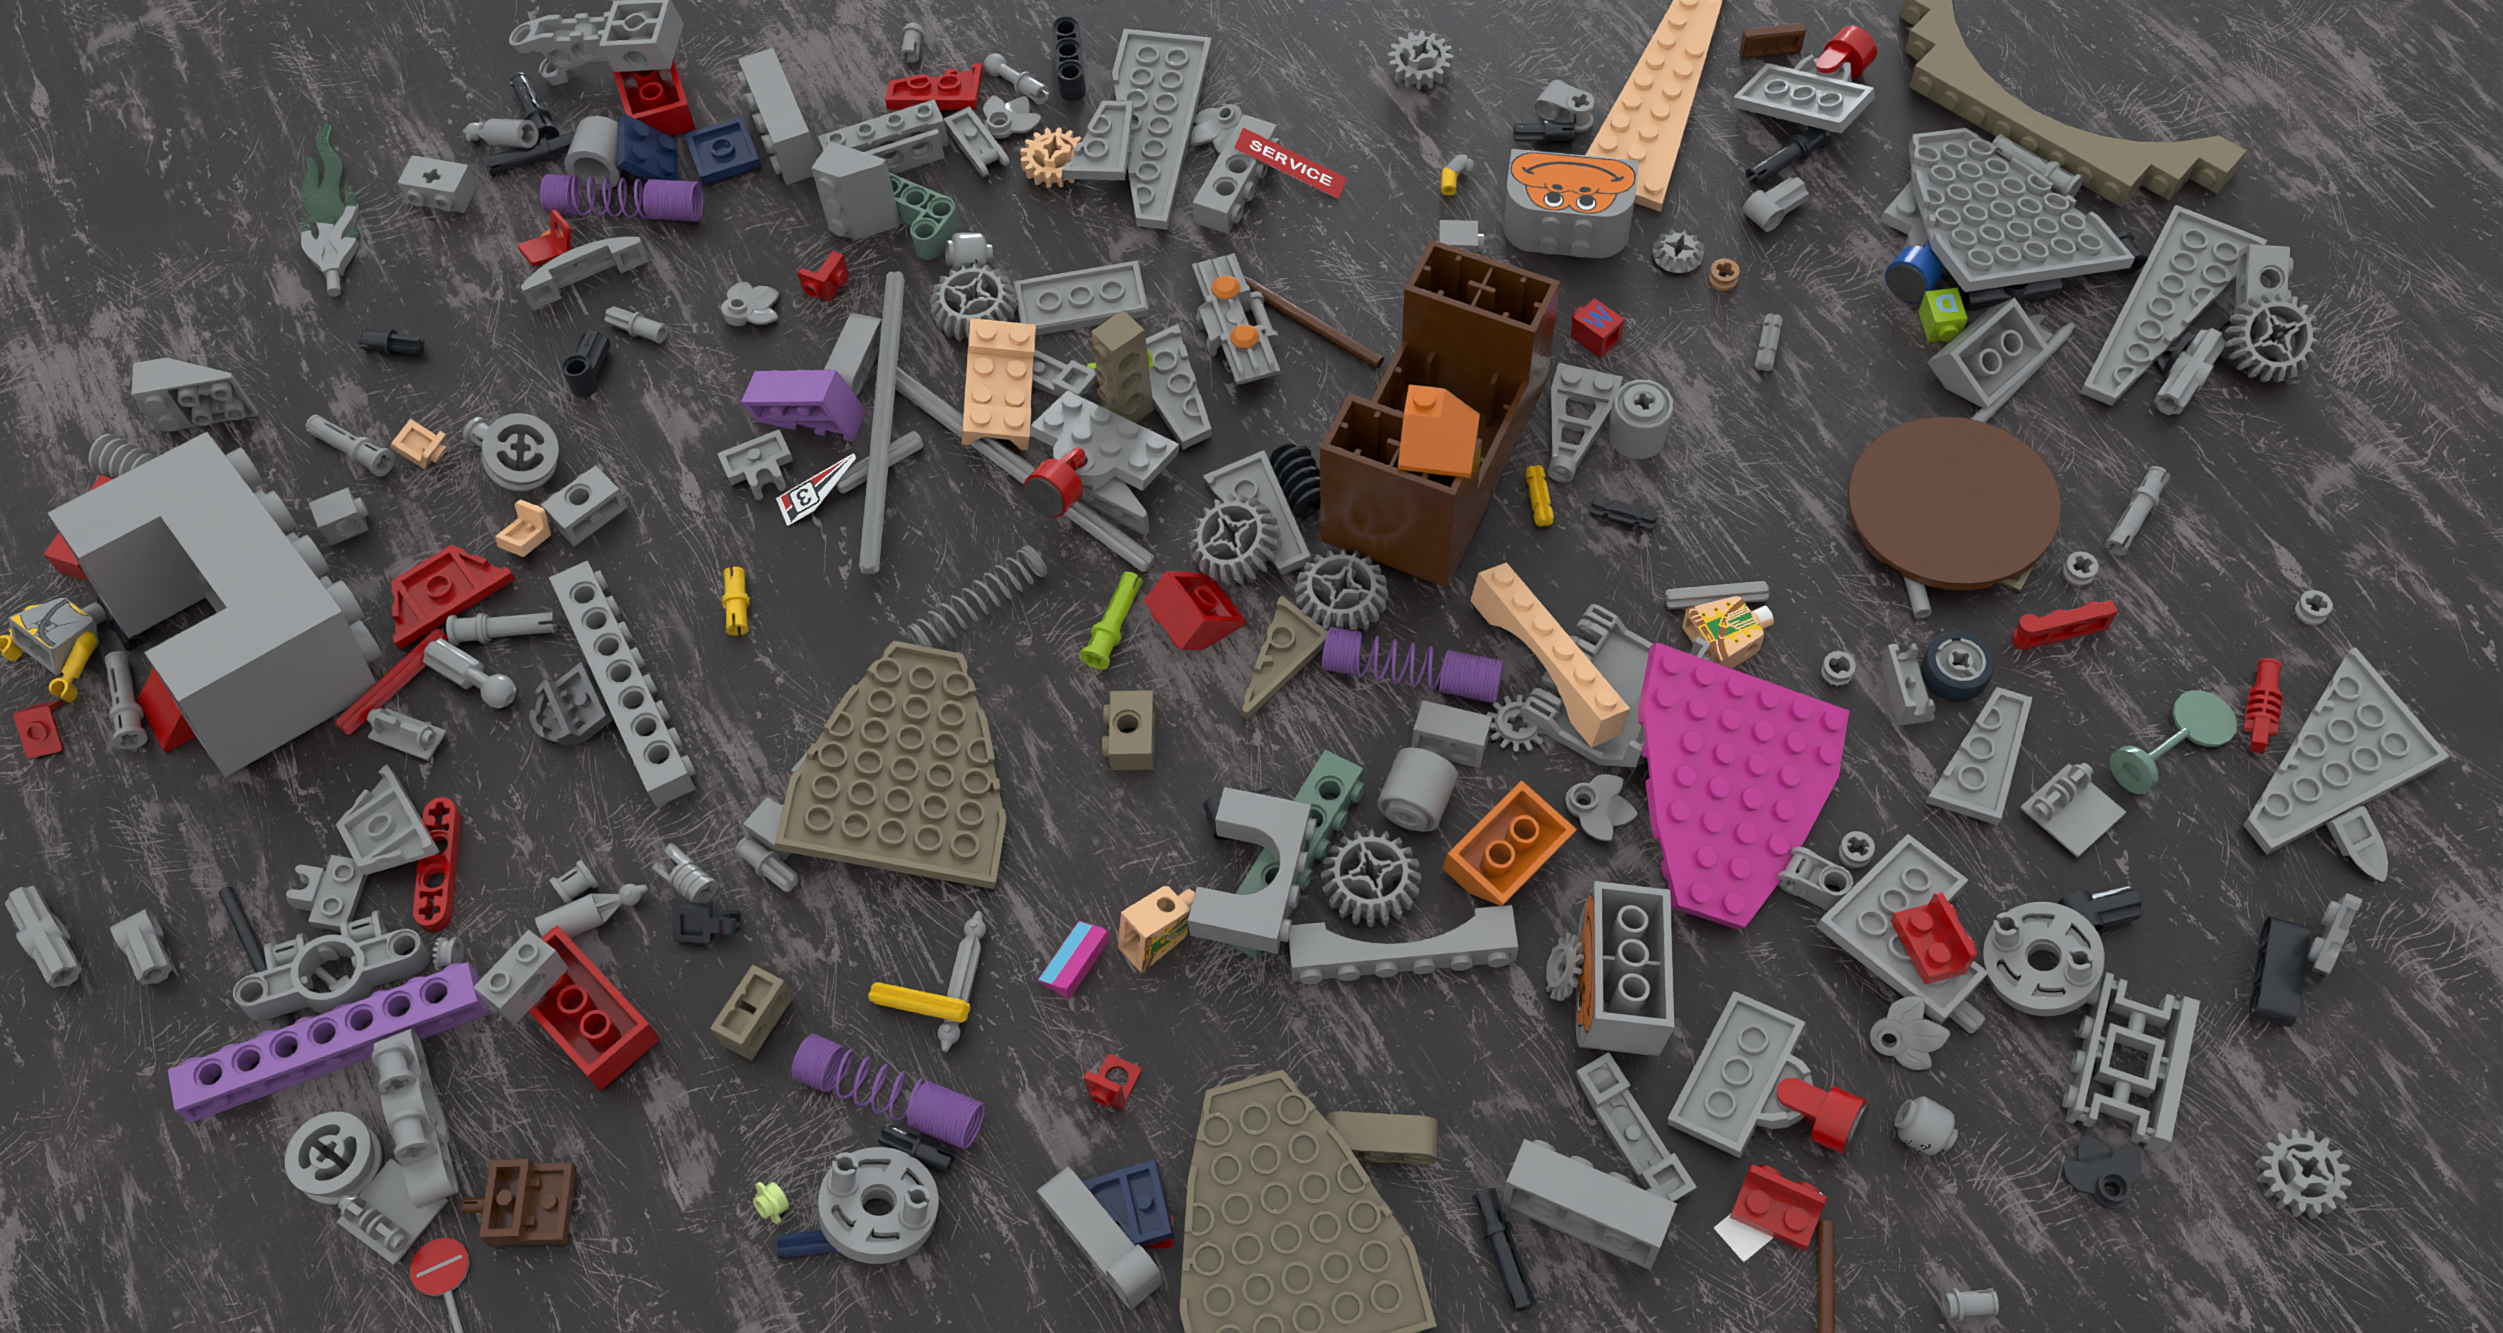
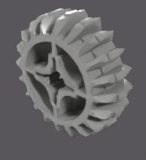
M974 263L972 268L968 269L962 264L961 270L957 272L950 269L949 277L940 276V284L934 285L933 294L930 295L931 314L936 321L937 327L940 331L944 330L948 338L955 335L958 342H961L964 338L969 339L971 318L1012 322L1017 308L1015 289L1012 287L1010 280L1007 276H1002L999 269L992 271L988 264L982 269L976 263Z
M2271 292L2261 295V299L2258 296H2254L2248 300V304L2243 303L2237 308L2239 314H2234L2229 319L2234 326L2228 327L2225 331L2227 335L2233 337V339L2226 342L2225 346L2229 348L2234 347L2235 352L2229 355V359L2239 358L2241 361L2237 366V370H2243L2248 367V377L2253 378L2259 374L2261 382H2267L2271 377L2274 382H2280L2284 380V377L2291 379L2297 376V370H2306L2309 366L2307 361L2315 359L2317 355L2312 349L2319 347L2321 343L2313 338L2314 335L2320 333L2321 328L2312 327L2311 325L2317 316L2311 315L2307 317L2305 314L2309 305L2304 304L2298 308V297L2293 296L2286 301L2285 293L2281 292L2276 294L2275 297H2273ZM2270 313L2282 317L2288 322V324L2281 323L2280 321H2278L2275 315L2271 316ZM2255 321L2256 324L2253 326L2255 328L2256 335L2254 340L2251 342L2250 329L2252 322ZM2279 332H2283V334L2277 337L2276 340H2274L2273 342L2271 340L2265 343L2262 342V340L2268 338L2269 335L2272 333L2275 335ZM2294 333L2295 346L2291 354L2290 351L2292 350V347L2290 345V337ZM2256 351L2267 353L2270 359H2274L2275 362L2263 358Z
M1240 493L1235 500L1233 496L1227 494L1225 503L1214 499L1215 507L1212 510L1203 507L1205 517L1195 518L1199 528L1190 530L1191 536L1194 539L1189 543L1190 549L1194 552L1192 554L1193 560L1200 566L1199 569L1204 574H1209L1210 578L1217 582L1222 580L1225 584L1230 585L1235 579L1238 584L1243 585L1247 575L1251 579L1256 580L1255 572L1258 569L1267 572L1265 562L1267 560L1275 561V555L1271 551L1280 549V543L1277 538L1281 536V532L1277 527V518L1271 514V510L1266 504H1261L1253 496L1248 499ZM1242 519H1247V520H1249V521L1243 520V521H1240V522H1233V521L1242 520ZM1232 556L1237 557V558L1230 559V560H1221V559H1220V558H1222V557H1224V559H1227V558L1232 557Z
M1344 548L1341 550L1340 555H1334L1330 549L1326 558L1316 554L1314 564L1306 562L1304 572H1299L1297 577L1298 584L1295 586L1297 608L1301 610L1303 615L1309 616L1312 623H1318L1326 631H1329L1330 627L1333 626V628H1343L1344 630L1347 629V631L1350 629V631L1353 630L1354 632L1359 627L1367 632L1369 622L1377 624L1379 614L1384 613L1386 609L1388 590L1385 575H1381L1379 564L1372 565L1370 556L1360 559V554L1357 550L1351 556L1347 555ZM1353 579L1360 582L1362 585L1355 583ZM1315 595L1320 596L1321 600L1327 602L1330 607L1321 603Z
M1372 828L1368 832V837H1362L1361 833L1356 831L1354 833V841L1343 836L1341 847L1333 845L1330 849L1331 857H1326L1323 862V867L1326 869L1321 873V881L1325 884L1323 886V894L1325 897H1330V907L1332 909L1340 907L1339 915L1342 919L1353 914L1352 922L1355 926L1360 922L1361 918L1367 919V925L1370 928L1374 925V919L1380 918L1381 923L1385 926L1389 923V915L1399 920L1402 917V909L1410 911L1413 901L1411 898L1418 897L1419 888L1417 885L1421 883V874L1416 872L1419 870V862L1417 859H1411L1413 856L1411 847L1401 849L1402 840L1400 837L1390 842L1387 830L1382 834L1381 838L1375 837V831ZM1359 859V866L1349 871V875L1342 876L1344 870L1352 862ZM1401 879L1398 887L1384 897L1383 889L1393 885V881ZM1356 895H1364L1369 899L1361 898Z

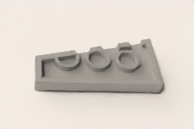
M1264 450L1203 475L1205 483L1222 503H1225L1227 494L1233 496L1236 500L1241 493L1248 499L1253 496L1261 504H1266L1269 507L1271 514L1278 520L1277 527L1281 532V536L1277 538L1280 543V549L1271 551L1275 555V561L1270 562L1281 575L1305 566L1306 562H1313ZM1242 519V520H1236V521H1237V522H1240V521H1243V520H1246V521H1249V520H1247V519Z

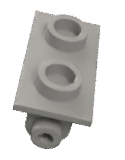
M387 708L373 709L367 717V721L373 727L368 735V739L429 761L447 733L446 730Z

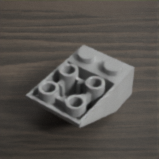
M171 358L133 363L132 396L160 433L258 416V411L232 373Z

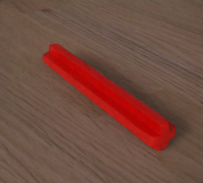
M439 629L431 632L335 720L337 727L345 734L351 735L367 720L371 710H377L426 666L422 660L424 658V650L428 644L440 638L449 643L448 637Z

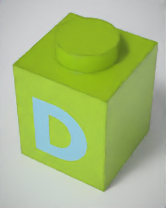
M1958 288L1925 291L1918 312L1927 341H1952L1964 330L1967 322L1966 312Z

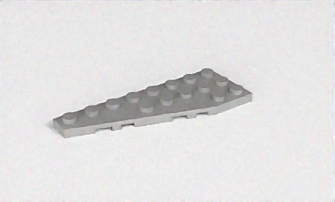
M1132 29L1123 30L1112 76L1116 101H1133L1134 113L1127 169L1137 226L1168 229L1212 49V38Z

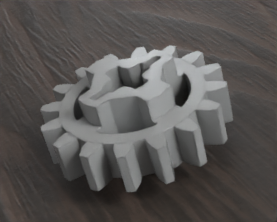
M1420 31L1419 36H1414L1413 33L1409 32L1408 39L1398 37L1397 44L1390 45V52L1388 53L1389 74H1395L1396 82L1405 80V87L1407 88L1411 84H1416L1417 90L1421 89L1422 84L1433 88L1434 81L1442 84L1443 77H1449L1450 70L1453 68L1451 46H1445L1446 40L1444 38L1438 41L1435 40V33L1426 37L1424 31Z
M2291 1129L2285 1136L2282 1133H2278L2271 1139V1143L2268 1142L2262 1147L2260 1151L2264 1156L2256 1161V1166L2265 1170L2257 1177V1181L2268 1183L2270 1187L2264 1195L2266 1197L2276 1195L2279 1198L2277 1202L2279 1210L2289 1205L2292 1207L2294 1217H2298L2306 1210L2310 1219H2315L2321 1214V1211L2327 1215L2336 1209V1205H2339L2347 1198L2343 1191L2349 1188L2352 1182L2342 1177V1175L2350 1170L2349 1165L2339 1164L2337 1161L2342 1155V1151L2335 1150L2331 1152L2327 1148L2330 1141L2327 1137L2320 1142L2314 1141V1132L2311 1130L2305 1133L2302 1138L2297 1129Z

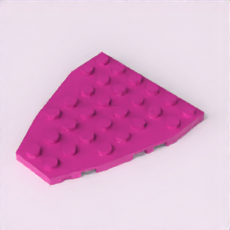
M1656 642L1649 649L1637 715L1638 723L1644 726L1646 744L1641 746L1643 758L1648 759L1650 778L1646 780L1651 829L1654 840L1659 839L1664 857V861L1660 862L1663 876L1668 881L1671 908L1739 930L1747 926L1780 882L1776 877L1779 872L1785 870L1792 858L1790 855L1791 850L1797 846L1802 847L1839 778L1849 710Z

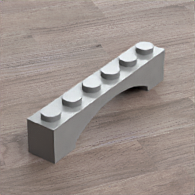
M1512 905L1475 908L1474 917L1456 929L1433 938L1415 942L1396 944L1362 942L1327 930L1325 922L1291 925L1288 939L1292 982L1300 981L1303 984H1316L1323 979L1329 978L1352 981L1362 975L1373 974L1386 978L1405 971L1427 974L1438 968L1449 967L1452 970L1462 971L1470 969L1473 965L1488 964L1491 967H1503L1510 964V962L1516 961L1518 952Z

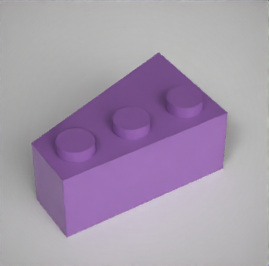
M831 369L755 371L741 401L759 423L796 430L798 425L815 428V434L825 436L827 431L844 434V440L851 442L855 441L867 412L837 370Z

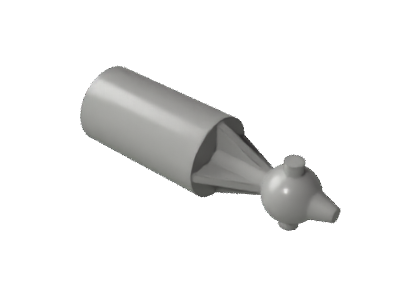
M489 119L484 124L482 122L470 123L463 129V133L466 134L465 139L468 142L483 139L490 146L531 148L538 140V129L530 120Z
M626 884L621 887L618 894L591 893L536 917L535 921L541 937H543L558 925L571 939L605 924L622 904L627 906L635 905L648 888L646 885Z

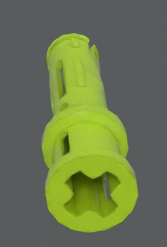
M1124 572L1122 574L1118 587L1101 622L1093 625L1091 629L1092 637L1087 647H1084L1079 655L1086 665L1099 670L1108 668L1112 649L1121 641V626L1139 588L1143 584L1141 577L1134 583L1138 577L1137 574L1132 572Z

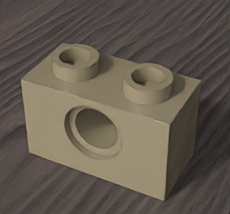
M1153 690L1110 691V704L1104 705L1103 708L1104 726H1109V736H1103L1102 738L1103 757H1109L1111 771L1154 770L1155 701ZM1126 728H1134V729H1136L1135 731H1133V732H1131V733H1123V732H1121V731H1123V730L1126 729Z

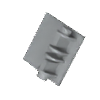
M2086 763L2081 765L2075 764L2074 766L2067 764L2020 807L2077 858L2126 814L2125 810L2090 782L2093 769Z
M390 1159L359 1196L348 1194L340 1200L338 1207L341 1209L342 1216L337 1223L395 1266L449 1200L443 1198L422 1208H416L408 1193L402 1166L393 1159Z

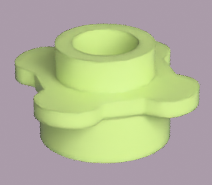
M758 1182L755 1184L757 1194L753 1199L757 1211L763 1218L766 1219L770 1216L775 1224L780 1223L779 1215L789 1208L785 1194L774 1182L766 1186Z

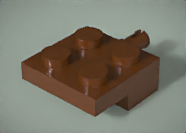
M530 1159L490 1160L485 1197L464 1196L462 1199L464 1204H461L462 1213H482L479 1238L488 1246L567 1244L577 1167L573 1162L533 1163Z

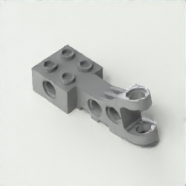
M671 0L613 1L610 12H604L603 17H590L588 13L576 14V17L571 19H562L560 15H547L525 22L511 33L509 43L521 54L534 50L536 52L540 51L546 59L541 63L539 73L549 84L559 85L569 81L573 68L588 62L608 61L614 72L670 69L684 23Z

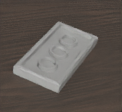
M1138 260L1013 281L1020 322L1035 324V336L1101 325L1122 310L1133 319L1149 316Z

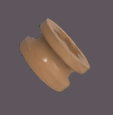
M1730 259L1716 260L1710 269V285L1719 291L1733 289L1738 281L1739 266ZM1722 273H1727L1726 277H1722L1720 275H1722Z

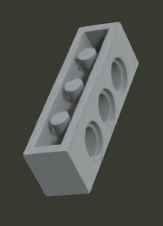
M1244 114L1193 201L1194 223L1229 234L1234 223H1239L1246 201L1252 200L1259 178L1263 179L1268 169L1267 164L1234 149L1242 128L1280 145V139L1277 138L1276 124Z

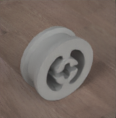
M523 413L505 415L494 421L485 432L481 455L483 468L495 484L506 490L514 492L532 491L546 484L554 474L559 446L555 433L543 420ZM518 434L525 435L522 471H516ZM510 436L506 442H501V440ZM500 460L504 461L505 464H506V466H504V465L500 462ZM534 463H539V466L532 470H529L534 465Z
M327 1112L307 1121L293 1135L285 1154V1170L289 1180L310 1199L324 1205H338L340 1200L348 1194L359 1196L379 1173L383 1163V1149L377 1135L359 1118L346 1112ZM326 1146L332 1153L342 1158L350 1166L345 1171L342 1170L337 1164L320 1153V1149Z

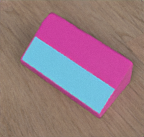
M1078 921L1039 977L1038 982L1070 1000L1109 943L1108 931L1102 927Z

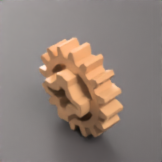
M1046 128L1045 134L1042 136L1037 132L1034 133V141L1025 140L1026 148H1021L1022 158L1020 159L1022 170L1026 172L1028 179L1034 177L1036 185L1045 181L1047 188H1050L1056 182L1059 187H1063V181L1068 180L1070 183L1075 182L1074 179H1063L1062 169L1066 162L1070 163L1073 158L1074 149L1078 142H1082L1080 136L1074 138L1073 131L1071 130L1066 134H1062L1061 128H1057L1055 133H1051L1049 128Z

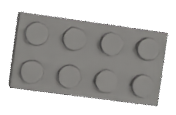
M770 48L739 58L742 71L738 72L737 76L742 90L748 89V93L743 94L749 112H756L752 117L758 133H765V135L761 136L766 153H773L774 155L769 158L775 174H782L786 185L813 177L811 168L817 161L811 136L774 49Z
M1524 1139L1506 1181L1502 1206L1651 1270L1677 1203L1670 1201L1667 1194L1657 1189L1648 1188L1644 1190L1632 1185L1631 1180L1616 1172L1606 1174L1594 1169L1593 1164L1582 1157L1571 1156V1158L1561 1155L1555 1152L1556 1149L1552 1145L1544 1141L1534 1140L1531 1142Z

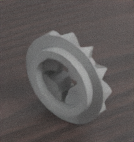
M1671 229L1667 235L1660 234L1658 240L1654 242L1653 257L1656 263L1667 271L1686 273L1696 269L1701 264L1704 256V244L1698 242L1697 235L1689 236L1686 230L1682 233H1676ZM1681 245L1683 250L1678 254V257H1675L1676 252L1674 251L1677 246Z

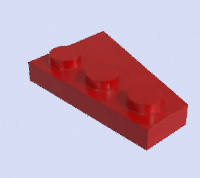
M982 63L972 64V70L958 73L956 68L945 70V75L932 78L922 74L889 81L885 98L887 110H902L931 100H935L939 110L961 111L967 107L977 110L983 77Z

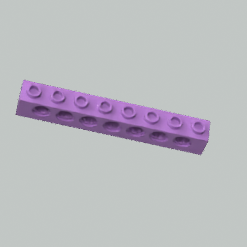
M468 962L451 964L441 972L433 975L412 978L405 985L394 989L376 991L369 998L355 1003L337 1005L330 1012L316 1017L301 1018L291 1026L262 1032L257 1038L240 1044L226 1045L218 1052L204 1057L187 1059L181 1065L168 1069L174 1110L190 1123L369 1059L374 1051V1043L413 1028L421 1040L487 1016L489 1013L486 1002L473 988L480 981V976ZM447 994L441 1002L435 1003L439 996ZM410 1007L407 1013L398 1017L403 1009ZM372 1020L369 1027L361 1030L365 1023ZM335 1034L331 1041L325 1043V1040L330 1035ZM298 1044L295 1053L287 1057L292 1046ZM259 1061V1064L253 1070H250L251 1066ZM221 1075L220 1079L216 1083L212 1084L214 1079L217 1076Z

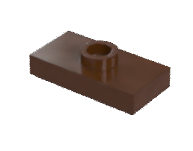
M1804 23L1744 29L1739 50L1741 58L1801 52L1806 33Z

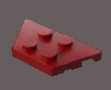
M451 544L392 580V595L394 597L392 617L395 620L394 643L401 650L447 622L448 616H457L516 580L508 568L503 567V569L495 567L489 564L487 559L478 555H469L464 549Z

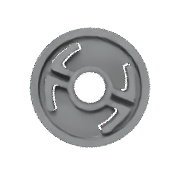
M2051 902L2023 904L1996 916L1997 921L1994 920V924L1986 936L1983 958L1984 968L1988 971L1987 979L1993 990L2004 1002L2019 1011L2031 1015L2056 1016L2079 1008L2095 994L2104 973V948L2098 932L2084 916L2069 907ZM2046 916V917H2053L2054 919H2049V918H2030V917ZM2071 926L2075 927V928L2081 933V935L2084 937V939L2089 943V945H2090V950H2089L2088 944L2082 939V937L2078 934V932H2076ZM2047 950L2057 956L2059 964L2050 971H2039L2030 966L2028 959L2036 951ZM1999 962H2004L2005 965H2006V967L2008 968V970L2012 973V975L2015 976V977H2016L2017 979H2019V980H2018V981L2015 980V979L2008 973V971L2006 970L2004 964H1999V965H1998V968H1997V964H1998ZM2040 990H2044V991H2060V990H2064L2065 994H2063V992H2056V993L2040 992Z
M871 1147L852 1153H840L835 1156V1161H832V1167L825 1175L819 1190L817 1207L819 1225L828 1242L837 1251L853 1260L870 1264L898 1261L917 1251L930 1236L937 1217L939 1204L938 1190L928 1169L919 1160L910 1157L909 1154L903 1151L886 1147ZM909 1174H911L917 1180L919 1185H917L915 1180ZM880 1198L889 1202L893 1210L883 1216H874L867 1213L863 1209V1205L868 1200ZM838 1208L839 1211H840V1213H841V1215L844 1217V1219H845L850 1225H854V1226H853V1227H850V1226L841 1218V1216H840L838 1210H837V1211H833V1213H832V1210ZM896 1235H898V1237H899L898 1240H897L896 1237H894V1238H874V1236H879V1237H891V1236H896Z

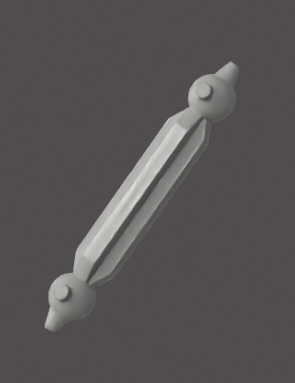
M976 911L972 919H969L964 925L966 937L959 945L947 997L961 999L966 1003L969 1001L981 952L979 939L986 933V926L980 911ZM944 1019L945 1023L938 1029V1038L941 1041L942 1051L947 1052L951 1045L960 1038V1028L958 1025L961 1022Z

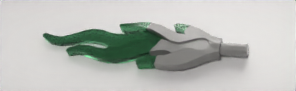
M326 122L318 133L316 141L317 149L325 166L323 182L320 188H318L319 168L311 156L307 155L305 160L308 166L301 190L302 203L307 213L318 226V238H314L313 230L305 218H300L299 223L301 226V246L309 260L324 274L327 280L328 295L336 297L341 293L340 277L344 276L347 265L357 251L361 233L358 227L354 226L359 214V205L350 182H347L344 186L347 199L346 205L344 206L341 202L340 183L343 177L344 165L328 143L331 124Z

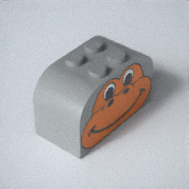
M1511 149L1503 223L1506 238L1512 245L1521 250L1544 254L1606 258L1619 253L1626 246L1629 239L1639 161Z
M1594 881L1581 913L1577 933L1579 941L1583 944L1582 954L1584 955V962L1579 965L1583 973L1577 974L1579 983L1576 987V1038L1578 1046L1580 1048L1659 1056L1674 1029L1670 890Z

